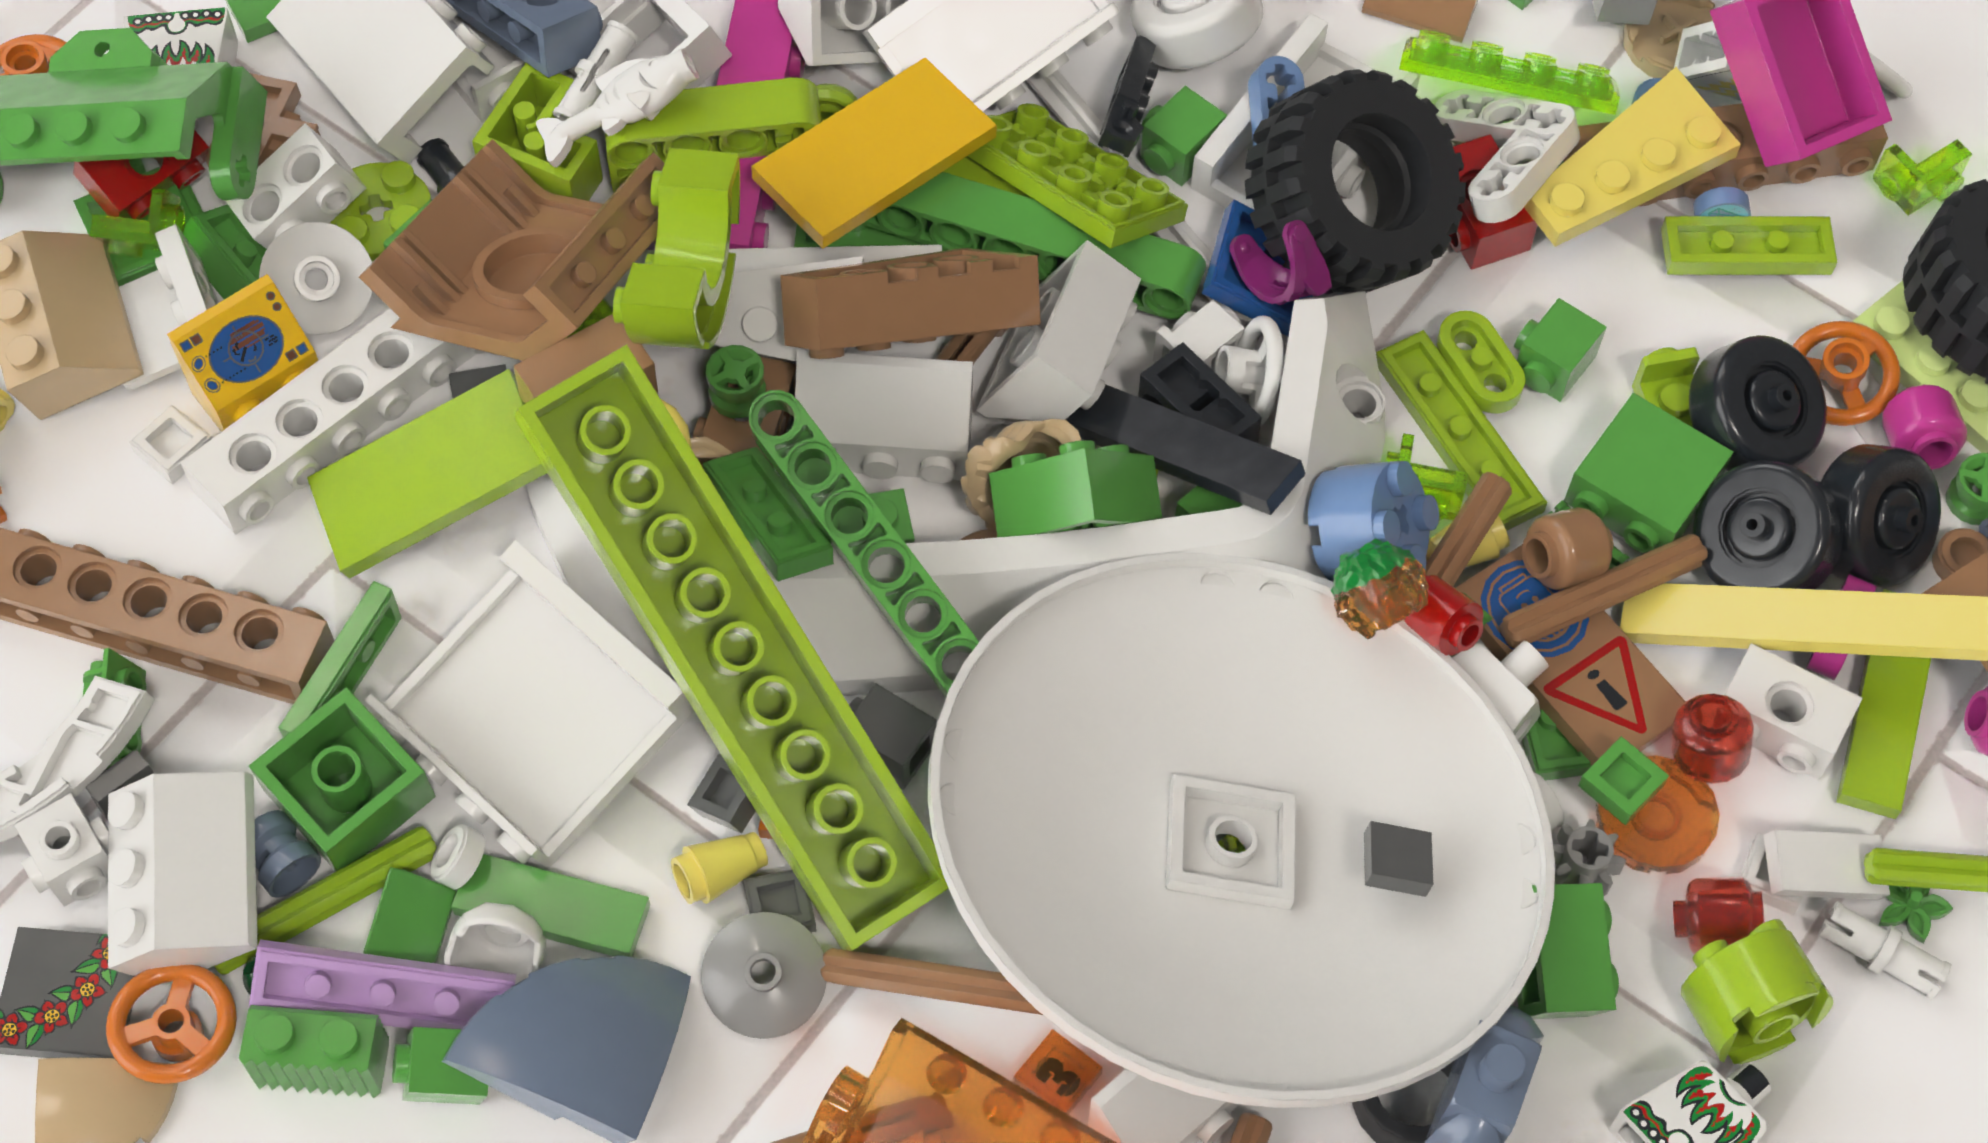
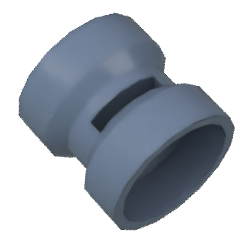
M280 810L267 812L255 819L256 868L259 871L258 880L268 894L275 898L287 896L301 888L315 875L321 864V858L309 842L297 839L295 836L297 830L295 825L285 812Z

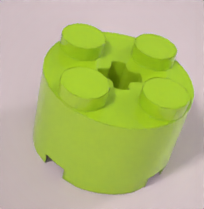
M1780 919L1769 920L1759 925L1749 936L1728 945L1726 940H1716L1702 947L1692 958L1697 968L1681 986L1683 1000L1718 1059L1723 1063L1727 1055H1729L1733 1064H1743L1762 1059L1780 1051L1796 1041L1790 1031L1805 1019H1807L1813 1029L1827 1016L1833 1006V997L1792 932L1787 930Z

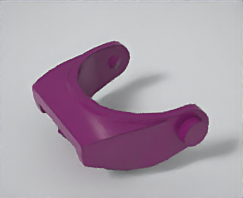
M1301 220L1286 223L1282 232L1290 261V269L1272 260L1262 251L1250 235L1242 234L1232 239L1230 252L1237 270L1250 291L1262 301L1283 305L1310 295L1318 297L1332 287L1325 259L1307 225Z

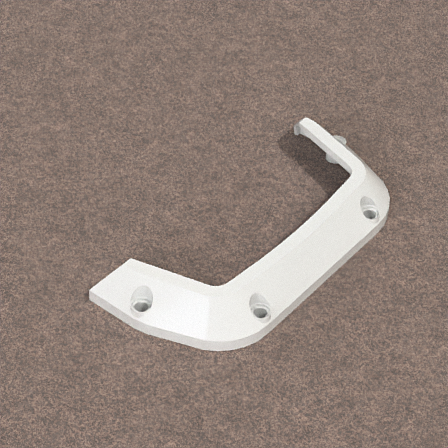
M1335 292L1318 297L1294 300L1271 449L1300 459L1306 474L1272 515L1242 505L1219 511L1107 527L1023 536L906 543V545L979 642L1009 611L1036 592L1069 575L1104 563L1136 556L1165 553H1206L1241 556L1290 566L1327 579L1317 565L1312 546L1321 545L1319 526H1309L1308 524L1309 500L1315 481L1324 471L1334 470L1336 467L1379 463L1385 444V396L1380 382L1366 292ZM1351 412L1359 413L1365 416V418H1356ZM548 473L526 484L533 516L563 582L675 681ZM834 547V564L779 582L753 548L843 696L867 695L875 683L892 693L940 690ZM890 554L875 558L869 568L871 576L882 583H891L897 580L904 571L902 561ZM1204 567V568H1211V569L1229 570V569L1216 568V567ZM1212 570L1206 574L1226 575L1220 570ZM918 603L908 610L905 620L913 630L929 632L938 626L941 615L933 605ZM954 652L947 656L943 662L942 669L950 680H955L964 661L970 654Z

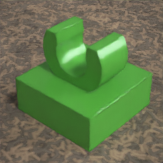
M1621 736L1582 775L1578 786L1626 826L1665 785L1669 775Z

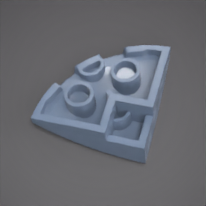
M628 956L590 959L574 958L551 964L529 973L528 978L515 984L503 994L496 995L488 1000L469 1019L454 1039L442 1060L443 1063L554 1120L564 1117L612 1143L635 1141L643 1126L666 1068L684 1011L691 976L670 966Z

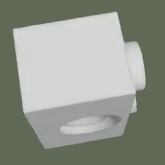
M1751 643L1709 725L1722 731L1723 735L1733 743L1747 747L1752 746L1776 758L1787 770L1797 774H1808L1819 780L1833 759L1862 701V697ZM1772 710L1786 713L1793 722L1780 720L1774 715Z

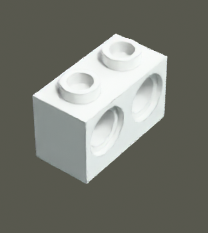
M305 123L257 168L255 188L248 199L225 201L252 238L267 249L279 234L292 226L305 222L330 223L366 189V186L340 153Z

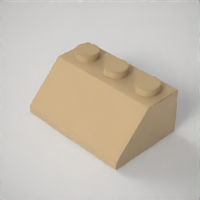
M22 230L0 240V365L7 391L40 420L144 375L106 240L101 235Z

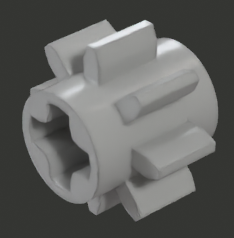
M1589 819L1586 826L1580 827L1575 831L1568 824H1563L1557 835L1559 844H1553L1555 864H1557L1555 884L1602 883L1604 896L1607 895L1613 884L1610 875H1620L1626 863V859L1613 855L1614 845L1619 836L1616 833L1607 835L1603 830L1596 828L1593 819ZM1583 856L1587 857V864L1582 862Z

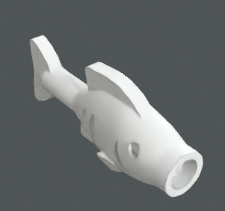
M681 48L668 55L625 61L597 78L596 84L602 93L592 106L565 121L557 118H542L536 121L539 133L544 139L547 161L553 167H558L570 152L574 141L601 126L608 136H612L622 130L626 124L635 123L644 118L652 121L689 83L699 78L698 71L688 53Z

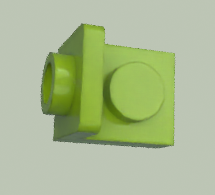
M1666 347L1653 351L1642 358L1632 383V388L1636 395L1691 427L1693 426L1689 413V390L1700 359L1697 349L1691 347L1676 350L1672 347Z

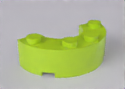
M669 148L663 170H655L651 181V203L653 206H659L654 254H647L645 263H632L625 287L618 286L616 288L613 300V319L615 323L624 324L629 339L635 344L711 349L721 332L733 283L736 253L729 252L731 224H739V153Z

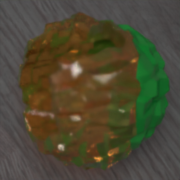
M1376 538L1360 549L1341 554L1340 564L1335 569L1333 576V587L1330 590L1334 596V607L1337 617L1342 618L1351 631H1358L1366 639L1373 638L1376 635V631L1387 630L1393 625L1404 621L1406 616L1408 617L1415 612H1419L1428 605L1427 590L1430 587L1424 576L1426 570L1414 558L1410 550H1404L1402 547L1392 545L1389 541L1382 542Z

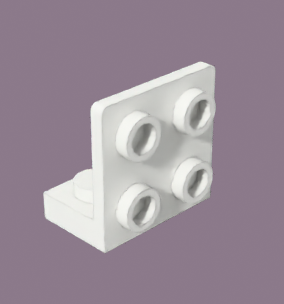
M176 224L155 233L162 256L155 258L158 270L119 287L144 375L123 383L127 390H134L181 369L167 334L217 304L201 258Z

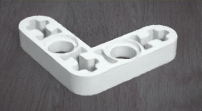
M1462 89L1444 95L1435 104L1439 110L1436 117L1442 125L1448 123L1455 136L1451 140L1468 142L1491 134L1498 148H1500L1468 187L1474 216L1485 223L1506 221L1519 213L1580 140L1575 110L1571 106L1562 103ZM1533 160V161H1531V162H1529V163H1526V164L1517 165V164H1519V163H1521V162Z

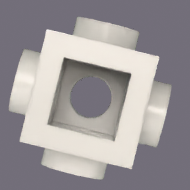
M71 793L14 825L31 855L22 860L21 864L39 893L50 888L65 907L75 900H85L93 897L106 886L108 882V827L101 816L90 822Z

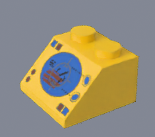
M268 274L167 334L192 395L221 432L319 361L314 348Z

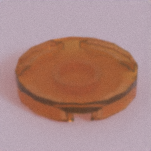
M1657 755L1646 756L1669 775L1665 785L1626 826L1596 801V827L1603 830L1607 835L1616 833L1619 836L1614 845L1613 855L1626 859L1625 864L1633 870L1650 873L1651 870L1657 872L1667 871L1666 874L1680 873L1698 863L1717 836L1720 813L1715 794L1698 772L1681 761Z

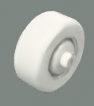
M1133 0L1130 18L1136 35L1146 37L1156 45L1152 62L1170 69H1192L1222 60L1244 46L1253 37L1261 24L1263 3L1262 0Z

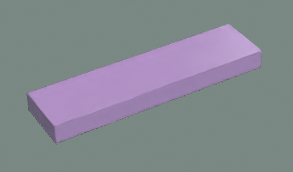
M260 939L256 951L249 1007L257 1005L379 1015V1019H381V1023L384 1026L412 1029L413 1027L463 1029L469 1019L488 1000L496 995L503 994L515 985L516 974Z

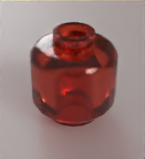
M1716 693L1702 694L1685 701L1677 710L1673 722L1671 750L1675 764L1690 778L1709 784L1728 782L1740 776L1749 765L1752 754L1754 725L1751 714L1741 702L1727 695Z
M1741 876L1692 879L1686 887L1685 900H1673L1675 938L1688 937L1689 948L1694 955L1702 947L1713 941L1726 940L1728 945L1749 936L1756 927L1765 923L1762 891H1752L1749 881Z

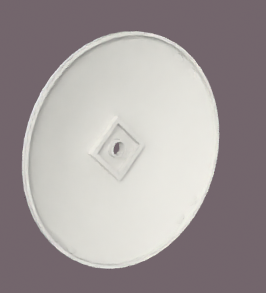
M1165 553L1136 556L1104 563L1069 575L1036 592L1009 611L991 628L964 661L948 691L938 719L928 765V808L932 838L943 876L960 914L980 947L998 970L1036 1010L1069 1036L1109 1061L1160 1084L1193 1095L1234 1104L1273 1108L1325 1107L1363 1101L1400 1090L1437 1073L1467 1053L1506 1013L1520 994L1535 967L1548 932L1555 886V857L1551 825L1541 789L1525 752L1509 724L1488 695L1451 656L1444 655L1426 642L1398 615L1359 593L1346 595L1344 593L1338 599L1336 596L1335 600L1330 591L1333 587V581L1290 566L1255 558L1206 553ZM1205 567H1216V568H1222V569H1211V568H1205ZM1212 570H1220L1226 575L1206 574ZM1370 821L1432 832L1434 885L1426 897L1365 886L1364 832ZM1230 834L1237 837L1244 845L1246 851L1233 853L1225 850L1217 842L1216 835ZM1532 885L1536 886L1537 893L1533 892Z

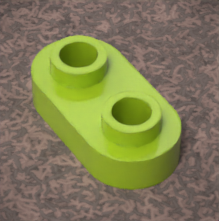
M1458 311L1447 316L1440 326L1436 347L1470 396L1475 400L1480 409L1487 413L1498 414L1513 409L1521 398L1525 386V374L1492 323L1483 315L1473 311ZM1466 343L1469 346H1471L1472 349L1463 350L1459 348L1456 344ZM1486 386H1495L1499 388L1501 392H1494L1488 390Z

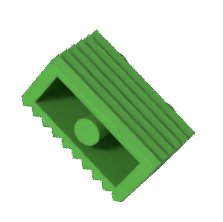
M251 1005L248 1009L239 1060L259 1090L266 1084L271 1090L280 1085L284 1091L293 1086L297 1093L304 1087L309 1093L318 1088L322 1094L331 1089L335 1096L343 1090L347 1096L356 1091L362 1097L368 1092L374 1099L381 1093L389 1049V1036H387V1032L383 1028L379 1015Z

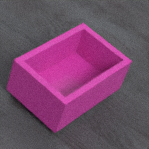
M1734 0L1709 11L1765 167L1802 160L1892 121L1850 0Z

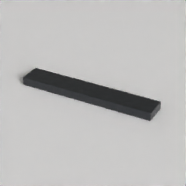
M1106 384L1097 401L1088 410L1079 407L1065 419L1078 430L1080 438L1083 440L1094 441L1095 445L1100 447L1120 444L1128 445L1130 453L1154 456L1155 469L1269 515L1273 514L1306 474L1300 459Z

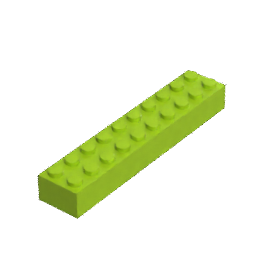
M624 345L519 406L514 418L839 947L843 950L853 951L949 889L941 870L934 842L628 345Z

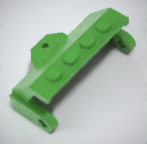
M131 28L79 31L50 57L48 73L0 76V166L175 157L177 160L190 159L195 121L197 118L211 115L214 122L209 159V175L212 188L221 200L248 199L255 188L268 91L243 66L232 67L228 62L167 65ZM0 172V203H1V201H2V196H3V181H2V176H1V172Z

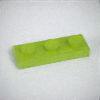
M1665 216L1661 227L1667 275H1832L1838 263L1830 216Z

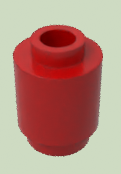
M1415 573L1400 585L1393 600L1394 611L1412 630L1444 655L1453 656L1461 651H1467L1480 639L1483 632L1484 617L1482 607L1439 576Z

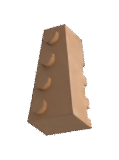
M960 248L780 275L785 346L809 349V357L814 359L842 357L845 355L844 348L856 347L857 350L861 351L885 350L891 348V342L924 343L935 341L936 337L971 335L982 331L1041 325L1038 255Z

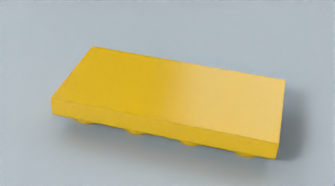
M925 57L752 165V179L824 249L996 138L997 125Z

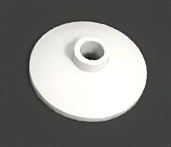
M305 222L288 228L271 242L261 261L259 278L266 274L269 275L306 334H330L348 327L362 315L373 294V291L359 278L372 263L368 252L354 235L334 224ZM320 269L325 273L327 283L323 289L313 290L307 286L305 275L309 270Z

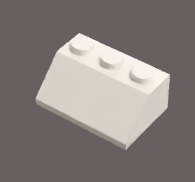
M778 0V9L808 66L873 63L883 61L862 32L906 0Z
M1085 241L1039 285L1041 325L1013 328L976 411L984 417L1042 421L1047 419L1065 420L1079 407L1088 410L1097 401L1105 387V381L1100 379L1103 370L1112 363L1121 348L1122 343L1117 340L1118 334L1129 323L1136 312L1137 304L1132 300L1141 278L1090 241Z
M798 350L795 398L801 403L831 445L836 448L837 453L852 473L866 474L875 479H890L894 476L918 477L933 483L961 480V477L966 475L965 461L968 459L967 454L970 451L972 430L973 362L845 353L844 356L838 358L814 359L809 357V351Z
M246 771L151 774L109 793L108 969L136 976L148 969L179 965H198L208 969L257 949L253 774ZM173 982L163 983L162 985H165V986H166V985L171 984V983H173Z
M1125 1069L1091 1098L1086 1139L1090 1143H1197L1199 1140L1203 1143H1213L1232 1124L1234 1118L1230 1113L1240 1104L1193 1095L1149 1080Z

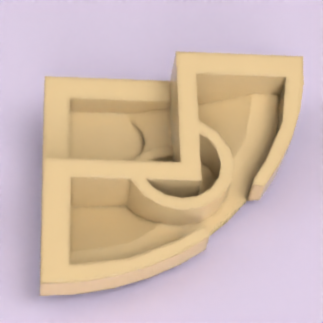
M113 1058L38 1059L35 1143H136L140 1138L145 1143H150L160 1130L170 1111L178 1083L157 1084L141 1080L124 1070ZM150 1061V1062H152V1063H157V1064H169V1063H161V1062H153V1061Z

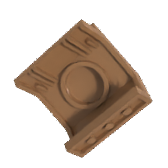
M492 139L365 269L359 278L400 317L390 328L524 361L564 340L577 330L630 269L632 263H635L655 240L658 229L659 206H653L651 203V181L655 170H663L664 162L653 152L638 165L604 204L557 195L544 190Z

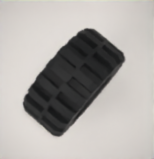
M1360 69L1346 70L1335 76L1331 75L1280 101L1269 111L1268 118L1259 123L1253 134V141L1257 145L1248 149L1245 169L1251 170V178L1245 180L1246 199H1252L1255 210L1250 213V217L1255 229L1261 227L1267 239L1263 242L1267 251L1273 258L1280 256L1285 261L1282 266L1290 269V261L1282 237L1283 228L1290 221H1303L1313 235L1316 245L1325 259L1332 284L1328 291L1331 290L1334 293L1358 291L1368 293L1423 272L1431 267L1434 259L1442 257L1448 249L1452 239L1449 235L1457 232L1463 213L1457 210V207L1465 201L1466 183L1460 182L1459 171L1464 169L1461 152L1455 154L1451 139L1455 138L1449 124H1441L1436 117L1439 110L1428 98L1420 100L1415 96L1418 91L1416 88L1402 79L1392 83L1393 77L1391 75L1376 70H1371L1367 73ZM1336 140L1348 145L1357 152L1373 176L1378 197L1377 215L1373 227L1366 225L1348 210L1338 194L1332 174V154Z
M1983 179L1965 185L1961 190L1954 191L1945 199L1908 256L1902 280L1907 308L1909 312L1916 313L1913 320L1922 336L1928 335L1932 339V348L1942 358L1949 356L1957 362L1956 368L1968 376H1971L1973 373L1986 378L1985 383L1988 384V181Z

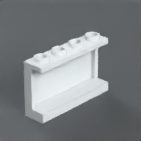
M281 0L267 15V19L378 146L408 164L422 150L421 146L408 133L469 66L474 65L486 75L495 68L481 52L487 46L486 42L465 23L462 22L459 26L456 25L453 19L458 12L446 0Z
M906 0L862 33L893 77L926 57L982 111L994 103L999 110H1002L1026 92L1021 83L1036 72H1039L1044 79L1065 65L1070 60L1065 51L1083 40L1088 47L1113 29L1109 19L1120 11L1114 2L1108 3L1107 0Z
M1311 12L1276 54V56H1283L1292 60L1300 68L1304 77L1305 88L1346 70L1360 69L1366 73L1375 70L1325 43L1329 22ZM1410 69L1402 80L1417 89L1420 74ZM1271 75L1267 79L1268 83L1276 85L1278 95L1285 89L1284 86L1276 84L1274 76ZM1248 90L1194 156L1191 189L1224 208H1227L1235 199L1254 209L1252 199H1246L1245 180L1251 178V170L1245 169L1248 149L1253 147ZM1336 140L1332 154L1333 179L1340 198L1344 196L1350 199L1360 187L1365 176L1364 169L1367 165L1351 147Z

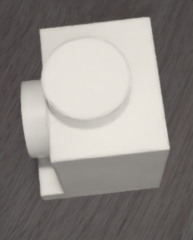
M1212 299L1196 313L1193 310L1185 313L1175 323L1172 330L1163 325L1156 331L1153 362H1157L1184 342L1214 371L1216 357L1220 348L1223 345L1237 347L1245 327L1232 309L1225 305H1219Z

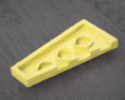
M1675 67L1561 164L1524 208L1554 247L1736 158L1741 144L1680 70Z

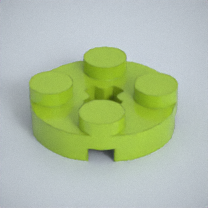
M401 160L390 163H368L352 168L366 186V189L330 222V224L339 226L354 235L365 247L372 262L385 250L383 242L431 199L425 182L414 173L413 167L410 164ZM375 207H387L390 209L384 212V219L380 221H373L372 216L366 214Z

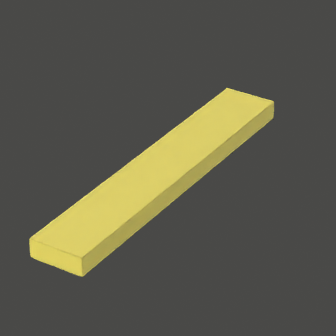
M1663 583L1624 601L1620 629L1633 643L1748 649L1752 643L1764 650L1988 661V597Z

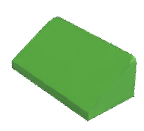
M228 204L190 216L182 233L201 258L209 282L223 299L228 298L259 279L261 261L267 249L252 238Z
M390 867L363 954L437 963L452 913L451 906L457 891L404 869Z

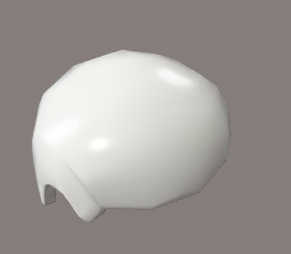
M485 902L463 913L461 918L458 919L449 938L444 955V965L516 974L515 984L528 978L529 973L539 970L545 955L546 939L543 936L541 926L533 916L514 905Z

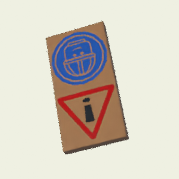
M1522 545L1455 587L1460 592L1466 593L1493 618L1483 626L1480 640L1500 662L1515 649L1508 646L1505 638L1501 635L1499 625L1503 622V618L1512 612L1562 591L1545 587L1528 572L1522 558ZM1604 610L1530 643L1544 657L1549 667L1527 688L1538 699L1540 709L1556 724V727L1578 752L1581 751L1591 762V766L1621 736L1641 752L1687 720L1694 711Z

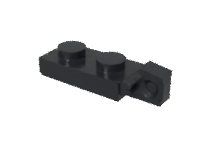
M1141 35L1136 36L1119 74L1098 142V146L1102 148L1105 146L1115 150L1127 158L1136 146L1144 129L1140 122L1150 99L1148 94L1159 70V66L1151 63L1156 45Z

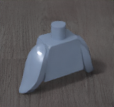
M1510 1006L1496 1025L1467 1053L1454 1061L1424 1143H1504L1516 1124L1542 1050L1540 1042L1544 1035L1530 1015L1516 1006Z

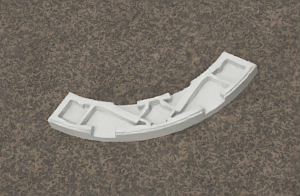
M95 676L84 696L69 716L46 739L47 743L43 750L19 768L13 764L0 772V843L19 835L14 826L18 822L70 793L74 798L86 789L85 787L97 779L121 753L138 730L155 699L145 690Z

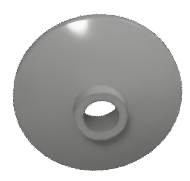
M758 912L739 917L727 924L716 934L704 955L701 982L707 1004L714 1015L725 1026L743 1036L769 1039L791 1033L813 1016L823 999L827 982L822 977L820 971L825 966L822 948L814 935L804 925L786 915ZM767 961L775 967V976L767 984H759L751 977L752 968L758 962Z

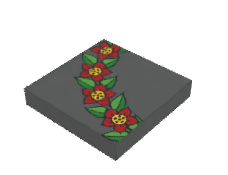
M28 927L17 928L0 996V1054L40 1058L115 1059L107 1042V1016L118 992L134 976L108 969V934ZM133 1006L128 1014L126 1026L129 1025Z

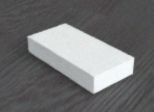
M1774 829L1763 835L1771 895L1878 900L1890 895L1889 885L1871 884L1865 878L1864 857L1872 849L1883 848L1881 835Z

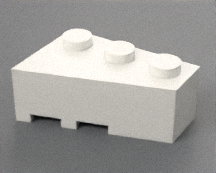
M859 256L734 272L725 320L714 346L723 348L730 345H743L753 349L760 356L796 363L798 350L809 351V349L785 346L780 275L864 263V257Z

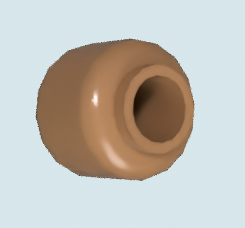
M1581 507L1547 514L1534 520L1523 541L1522 558L1528 572L1545 587L1563 590L1607 572L1612 559L1613 537L1602 519L1591 510Z

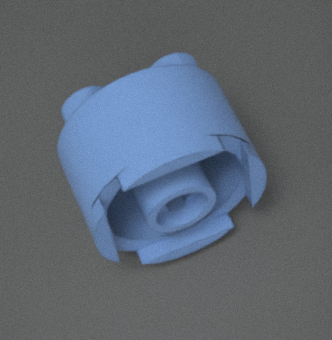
M1390 461L1336 467L1334 470L1324 471L1318 476L1309 500L1308 524L1309 526H1319L1321 545L1312 546L1317 565L1328 580L1334 581L1333 576L1335 569L1340 564L1341 554L1360 549L1375 538L1382 542L1389 541L1392 545L1402 547L1404 550H1410L1415 560H1404L1405 562L1401 567L1394 568L1386 577L1376 579L1370 583L1405 581L1415 573L1425 574L1430 531L1435 530L1438 526L1439 508L1434 496L1425 495L1421 482L1409 462Z

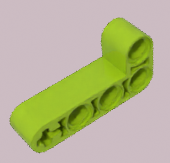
M783 78L684 89L652 121L644 118L635 123L626 124L622 130L612 136H608L605 133L607 160L613 192L653 152L665 163L669 148L739 153V159L770 155L822 122L816 85L804 78Z

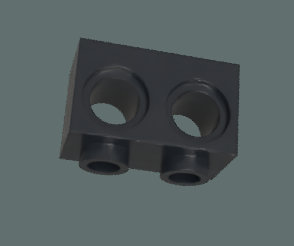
M1184 342L1140 374L1138 397L1253 442H1258L1262 417Z

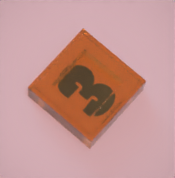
M1052 1029L1013 1076V1084L1063 1122L1102 1075L1103 1067Z

